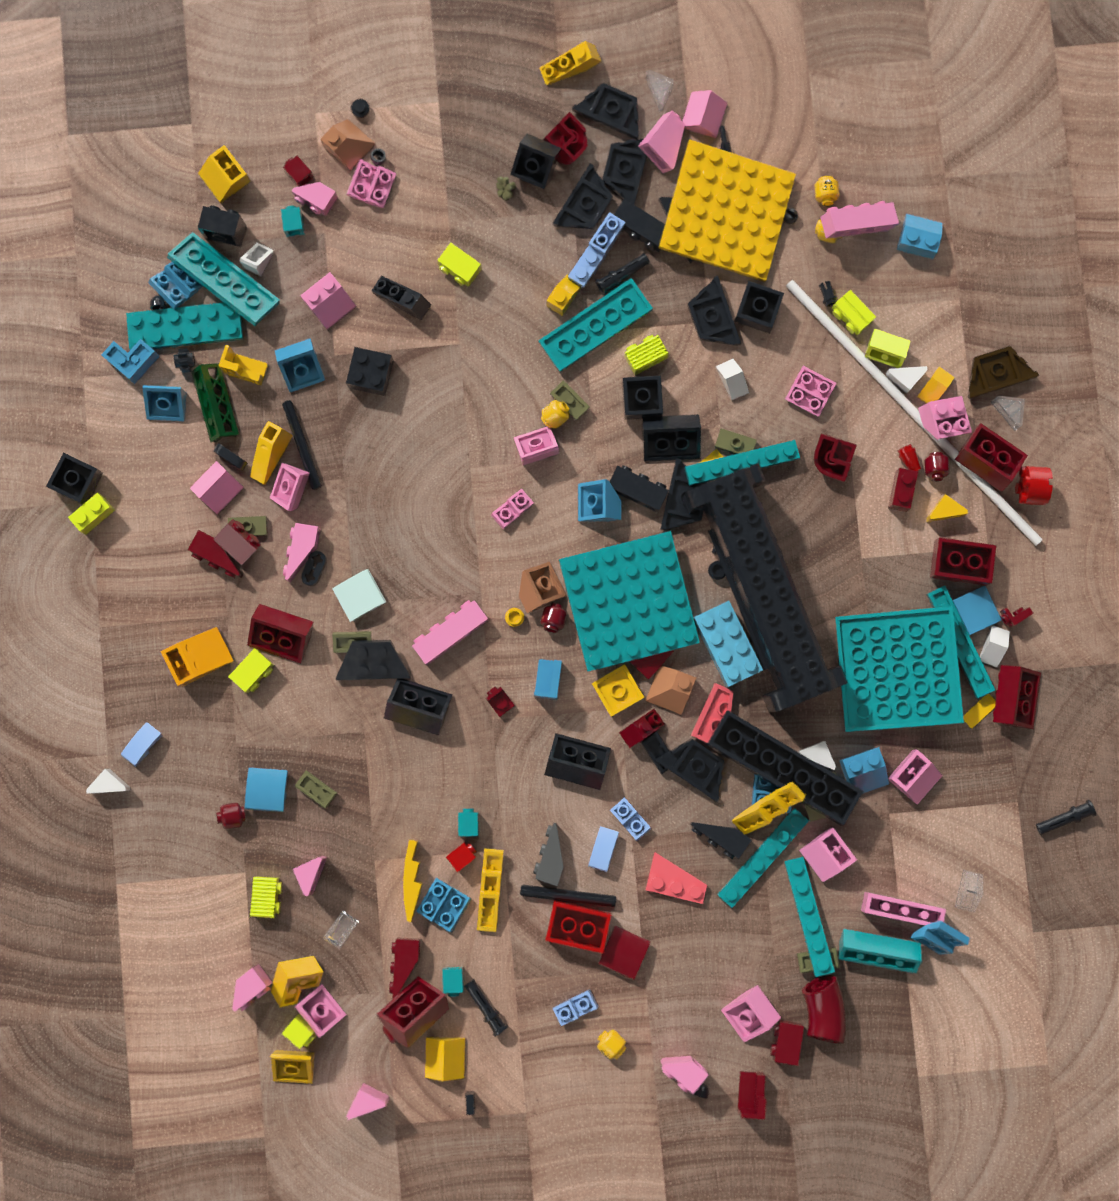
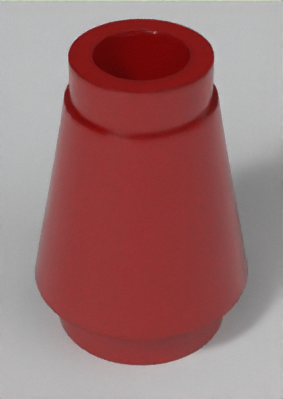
M912 444L897 450L899 453L898 457L908 470L918 471L921 469L916 449Z

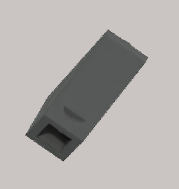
M554 822L553 826H548L545 836L549 838L547 844H542L539 853L542 859L540 863L536 862L533 874H536L535 879L558 886L564 866L557 824Z

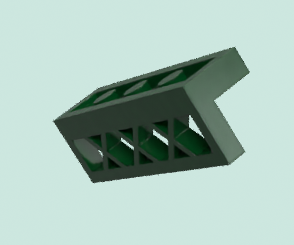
M219 363L200 364L191 373L210 443L218 442L225 437L238 436L239 432ZM208 369H215L217 376L215 379L209 375ZM215 386L221 391L220 397L214 393L213 388ZM219 404L225 407V415L219 411ZM224 422L230 425L232 432H225Z

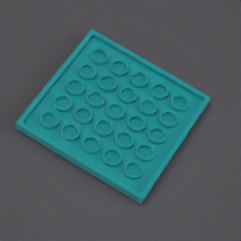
M671 531L559 559L587 672L700 643Z
M953 606L835 617L839 665L842 666L848 681L847 684L841 686L845 732L964 723Z

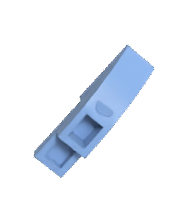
M609 212L590 240L589 246L568 275L570 280L582 288L586 286L625 225L623 220Z

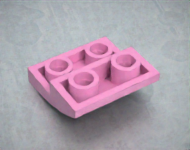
M360 159L346 195L364 203L384 208L396 173L381 166L376 167Z
M802 366L785 400L819 417L836 382Z

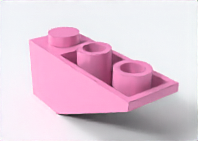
M295 523V527L291 528L290 539H292V544L288 546L286 555L289 560L288 565H285L283 570V576H285V580L288 582L293 580L307 562L310 554L317 549L321 530L318 526Z

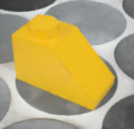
M566 275L556 285L546 300L547 307L563 316L582 287L570 280L568 275Z

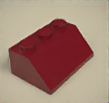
M259 604L251 617L247 646L301 664L312 635L314 622Z
M1001 665L998 674L999 682L996 691L993 722L1034 730L1041 672L1021 666Z
M418 976L376 1015L392 1037L409 1048L449 1010V1005L445 993Z

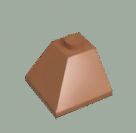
M348 119L333 125L320 139L323 147L350 171L375 145V142Z
M550 562L522 572L519 598L527 613L545 607L566 596Z
M661 666L655 674L645 701L681 715L696 677Z

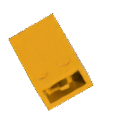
M217 627L160 651L179 687H184L234 661Z

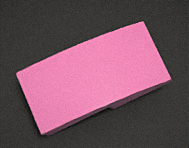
M520 489L502 506L496 509L491 516L504 529L530 508L534 502L523 489Z

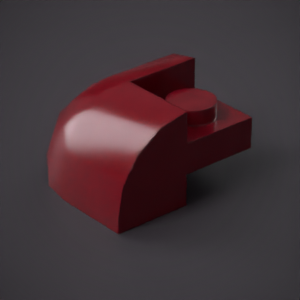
M570 111L543 138L544 141L561 148L557 161L568 165L572 164L589 145L587 144V130Z
M821 433L814 452L816 468L820 473L845 482L857 444Z

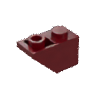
M653 709L620 731L619 734L627 746L631 748L661 728L665 723L656 710Z

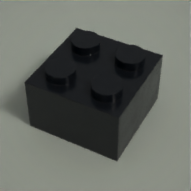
M526 134L519 143L510 175L545 189L552 179L561 148Z
M210 205L209 207L203 206L197 228L207 240L241 247L247 226L239 212L234 210H228L227 212L217 206Z
M748 281L734 322L770 334L784 293Z
M354 347L346 380L348 388L385 396L394 361L392 355Z
M661 375L626 377L622 379L624 420L663 416Z
M63 452L46 487L83 505L91 498L103 472Z

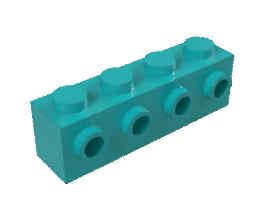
M843 929L839 940V959L917 974L922 961L921 943Z

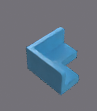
M141 339L128 353L113 341L101 354L134 384L159 358V355Z
M539 660L534 697L557 700L562 661Z

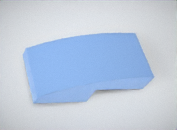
M146 722L127 744L121 756L136 767L149 754L148 750L162 737L161 733Z
M625 797L610 810L636 841L651 830V827Z
M600 826L589 867L604 872L608 871L619 836L618 831Z
M589 989L553 1007V1011L560 1025L563 1026L597 1009L598 1005Z

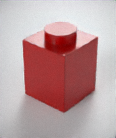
M464 842L447 855L446 858L454 869L459 872L476 858L475 853L477 851L471 843L467 845Z

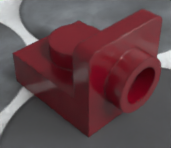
M1020 607L1012 612L1013 615L1008 608L1000 611L1001 620L1005 625H1009V627L1017 625L1034 614L1030 607L1025 609Z
M495 686L487 692L488 696L485 699L499 717L515 706L501 687L497 689Z

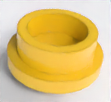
M511 608L506 612L505 620L509 626L518 627L524 621V614L518 608Z

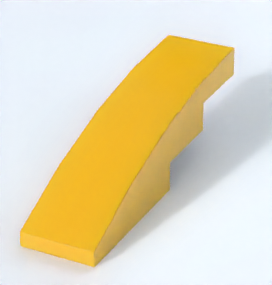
M791 782L744 810L732 822L743 834L750 833L770 824L774 817L786 813L790 806L803 801L806 795Z
M410 839L408 843L403 876L404 905L408 922L413 921L423 884L422 882L415 881L420 862L413 860L418 841Z
M484 848L477 930L496 932L504 850Z

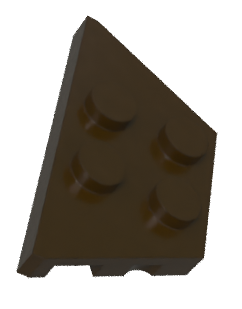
M1011 346L976 356L972 361L968 399L1037 378L1039 373L1037 371L1034 372L1027 365L1028 362L1018 356Z

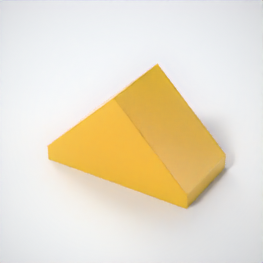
M938 367L917 395V398L924 403L939 400L954 377L941 367Z
M945 494L927 516L926 521L931 522L964 517L968 514V510Z

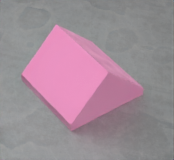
M711 90L692 92L682 121L685 124L684 129L716 138L727 102Z
M549 427L514 437L523 466L559 454L558 445Z
M216 461L190 489L218 515L244 487Z
M281 463L270 499L288 511L297 509L310 473Z
M318 857L293 869L304 895L310 896L314 893L327 857Z
M322 984L295 1006L319 1038L346 1016L345 1012Z
M363 1083L347 1114V1119L349 1120L385 1107L390 1100L389 1095Z

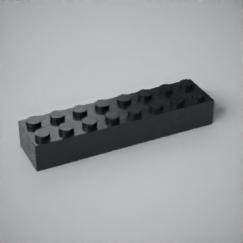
M728 710L724 713L706 744L778 789L793 782L806 795L804 800L801 801L803 804L840 826L846 823L863 793L861 789Z

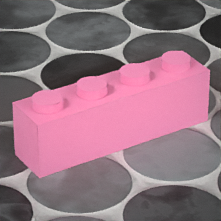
M885 201L877 202L874 205L864 203L858 207L848 205L841 209L831 207L820 217L826 239L889 231L899 224L894 203H885Z
M468 600L460 606L461 610L456 614L455 612L450 613L445 617L446 621L441 625L439 623L435 624L429 629V634L425 637L422 634L414 640L415 644L412 647L426 665H429L489 621L475 600L472 602Z
M864 892L861 911L927 925L936 921L944 922L946 909Z

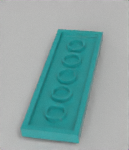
M194 232L167 254V258L254 326L265 318L280 302V299Z
M631 278L538 340V343L560 373L651 312L653 307Z
M225 303L126 313L129 350L140 339L152 349L243 340L241 315Z

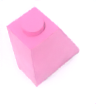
M673 111L664 114L638 146L662 173L673 170L675 167L685 126L680 116Z

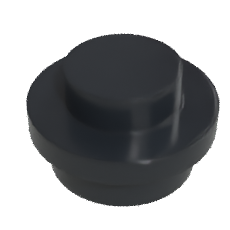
M356 99L351 105V111L354 116L362 118L368 115L370 107L366 100Z
M714 561L708 567V574L714 580H721L725 577L720 561Z

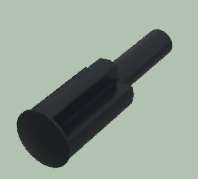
M722 125L719 127L722 141L720 149L732 153L730 142H727L725 126Z

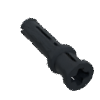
M643 253L620 269L609 271L607 276L600 280H595L599 291L605 295L612 287H618L623 279L650 264L647 255Z
M1088 799L1086 803L1077 807L1071 806L1069 811L1036 823V828L1039 834L1043 835L1069 823H1079L1081 819L1091 815L1094 817L1097 813L1094 805Z
M475 979L464 985L484 1015L483 1021L488 1023L494 1032L493 1036L496 1037L505 1031L509 1026L504 1024L499 1016V1011L493 1009L475 982Z

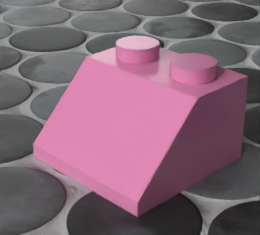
M330 272L300 295L304 303L327 330L356 307L346 291Z
M758 985L744 992L721 1009L743 1042L770 1030L781 1018Z

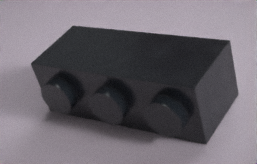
M624 199L614 213L616 217L625 222L621 232H627L629 237L635 241L640 240L649 250L659 252L661 249L658 247L665 224Z
M617 465L609 481L617 494L656 513H659L669 492L666 489V485L660 482L655 484L649 481L650 478L644 474L639 473V475L632 473L631 468L624 465L622 467Z

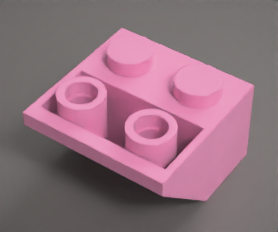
M962 396L931 401L918 408L923 427L937 440L972 433Z
M912 750L888 777V780L918 805L939 781L942 774L918 750Z
M831 827L799 850L822 882L840 873L857 860L835 829Z
M259 964L236 980L232 1007L234 1012L238 1009H241V1011L245 1010L255 1002L253 999L255 996L259 999L270 990L269 985L273 982Z
M691 1056L662 1058L661 1060L663 1073L670 1079L676 1078L678 1086L686 1093L688 1091L694 1093L708 1076L706 1069Z

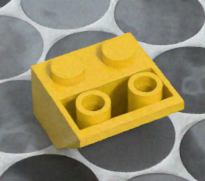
M225 145L211 154L198 172L220 203L251 182L246 172Z

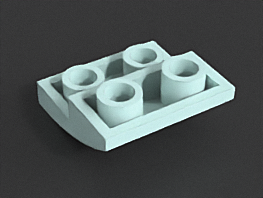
M369 569L354 575L332 588L350 622L386 603Z

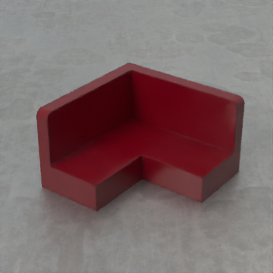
M740 1071L737 1111L741 1118L765 1120L766 1098L764 1096L765 1074L763 1072Z

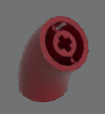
M833 975L818 977L806 984L802 989L808 1012L807 1036L825 1042L844 1044L846 1014L839 983Z

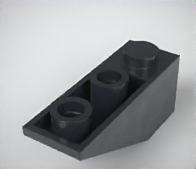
M384 276L379 278L372 289L374 294L420 320L424 318L432 305L421 293Z
M696 822L690 823L693 826L691 830L700 837L702 834L709 838L708 843L715 848L719 845L725 849L723 853L732 860L734 857L739 859L752 841V839L736 828Z

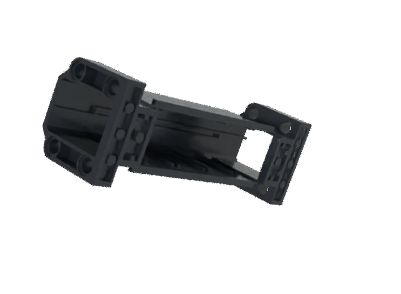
M755 464L686 492L682 500L688 514L704 508L711 530H708L710 539L764 670L768 669L777 689L762 695L768 712H777L847 684L848 681L842 666L827 669L820 645L765 510L755 493L754 488L759 487L765 481L760 465Z

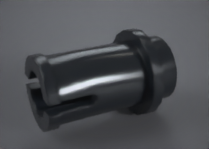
M825 281L827 289H825L824 283L819 284L824 298L823 304L829 307L837 302V296L834 295L831 281Z

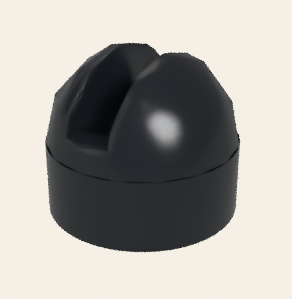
M374 149L371 152V161L374 165L380 166L385 162L386 154L382 149Z
M789 208L786 210L783 220L787 224H794L798 219V212L794 208Z
M157 295L151 299V310L166 308L165 300L161 296Z
M702 1083L692 1094L708 1099L709 1088L706 1084Z

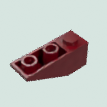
M198 530L188 548L192 552L191 556L199 561H202V559L209 561L208 565L217 570L219 567L225 569V574L234 579L236 576L242 578V573L228 553L213 540L214 537Z
M397 937L396 941L392 942L391 954H395L394 962H391L390 974H394L393 982H390L389 994H392V999L399 994L420 958V938Z

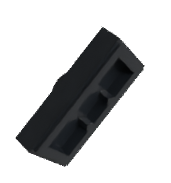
M655 731L640 741L660 774H663L668 769L655 760L669 752V749L658 732Z

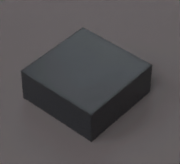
M467 1091L466 1115H474L475 1093L474 1091Z

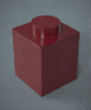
M297 155L294 158L288 159L285 162V166H283L285 173L297 187L306 185L314 178L312 171Z

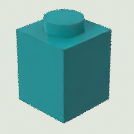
M287 206L285 209H281L283 230L286 237L305 235L303 215L300 207Z
M465 808L463 812L458 813V836H479V812H474V808Z
M463 967L443 968V993H448V997L460 996V993L464 991Z

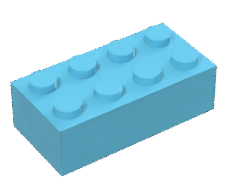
M730 601L694 617L695 625L726 688L763 671Z

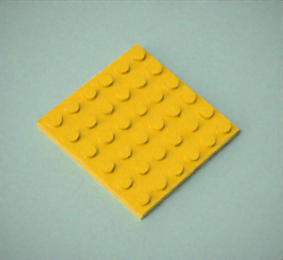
M689 140L658 248L765 282L768 277L796 174Z

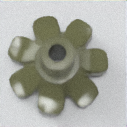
M498 177L496 187L499 189L497 191L498 196L503 197L506 201L513 196L511 190L516 189V184L514 182L509 183L508 177Z

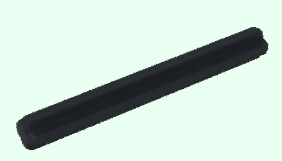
M291 400L282 403L305 471L310 473L308 480L313 490L322 487L294 405Z
M522 885L520 895L525 897L615 907L617 899L615 895L532 885Z

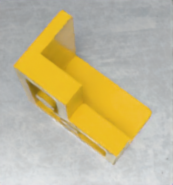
M225 345L219 367L225 375L262 385L268 364L235 354L230 346Z
M314 956L278 962L271 993L279 1007L298 1004L302 989L318 987L320 985L323 970Z

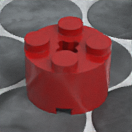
M1021 466L1019 470L1020 480L1015 485V493L1019 494V503L1026 505L1048 504L1053 485H1049V479H1053L1051 469L1049 467Z

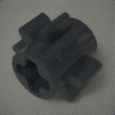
M187 348L178 349L179 353L174 355L175 368H180L182 373L191 372V368L196 366L194 353H189Z

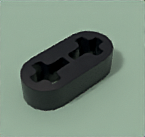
M219 443L213 450L214 453L241 471L248 464Z
M321 551L312 552L303 569L301 579L307 586H315L319 582L326 566L327 558ZM318 555H321L320 558L323 561L322 563L318 562L315 568V561L313 560V558L318 557ZM312 570H314L313 576L315 580L307 582L306 575H310Z

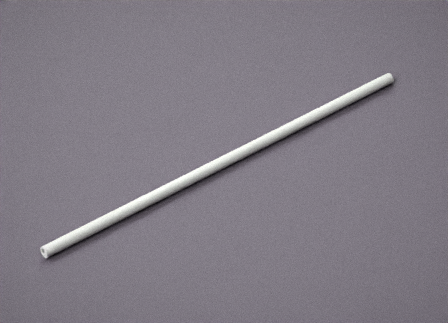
M791 280L786 287L1025 536L1035 546L1039 544L1043 539L988 482L954 460L959 452L946 438L937 440L923 427L919 410L869 358L864 357L865 354Z

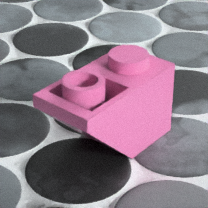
M320 182L296 187L292 190L296 202L301 205L306 204L310 206V209L318 215L321 213L326 216L338 198L334 190Z

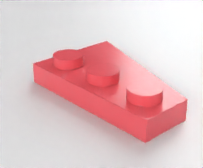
M714 683L691 736L705 743L708 742L727 710L731 712L732 690Z
M654 852L646 890L703 904L707 884Z

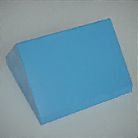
M143 385L142 390L147 420H185L187 393L182 387Z

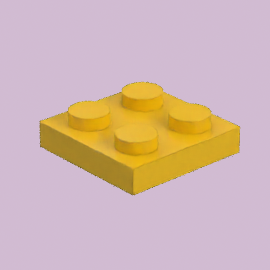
M625 664L592 683L610 717L644 698Z

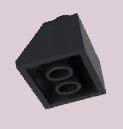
M699 414L642 417L644 461L676 460V458L680 460L701 459V423Z
M397 679L387 700L384 719L439 736L453 694L405 679Z
M555 733L544 775L601 790L611 748Z

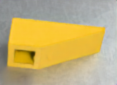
M584 41L539 69L545 84L549 85L585 72L602 61L596 46L588 41Z
M268 421L258 438L250 477L266 485L293 435Z

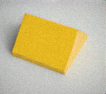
M426 1037L425 1078L440 1081L463 1079L465 1073V1038Z
M275 1050L271 1054L273 1081L312 1084L315 1052Z

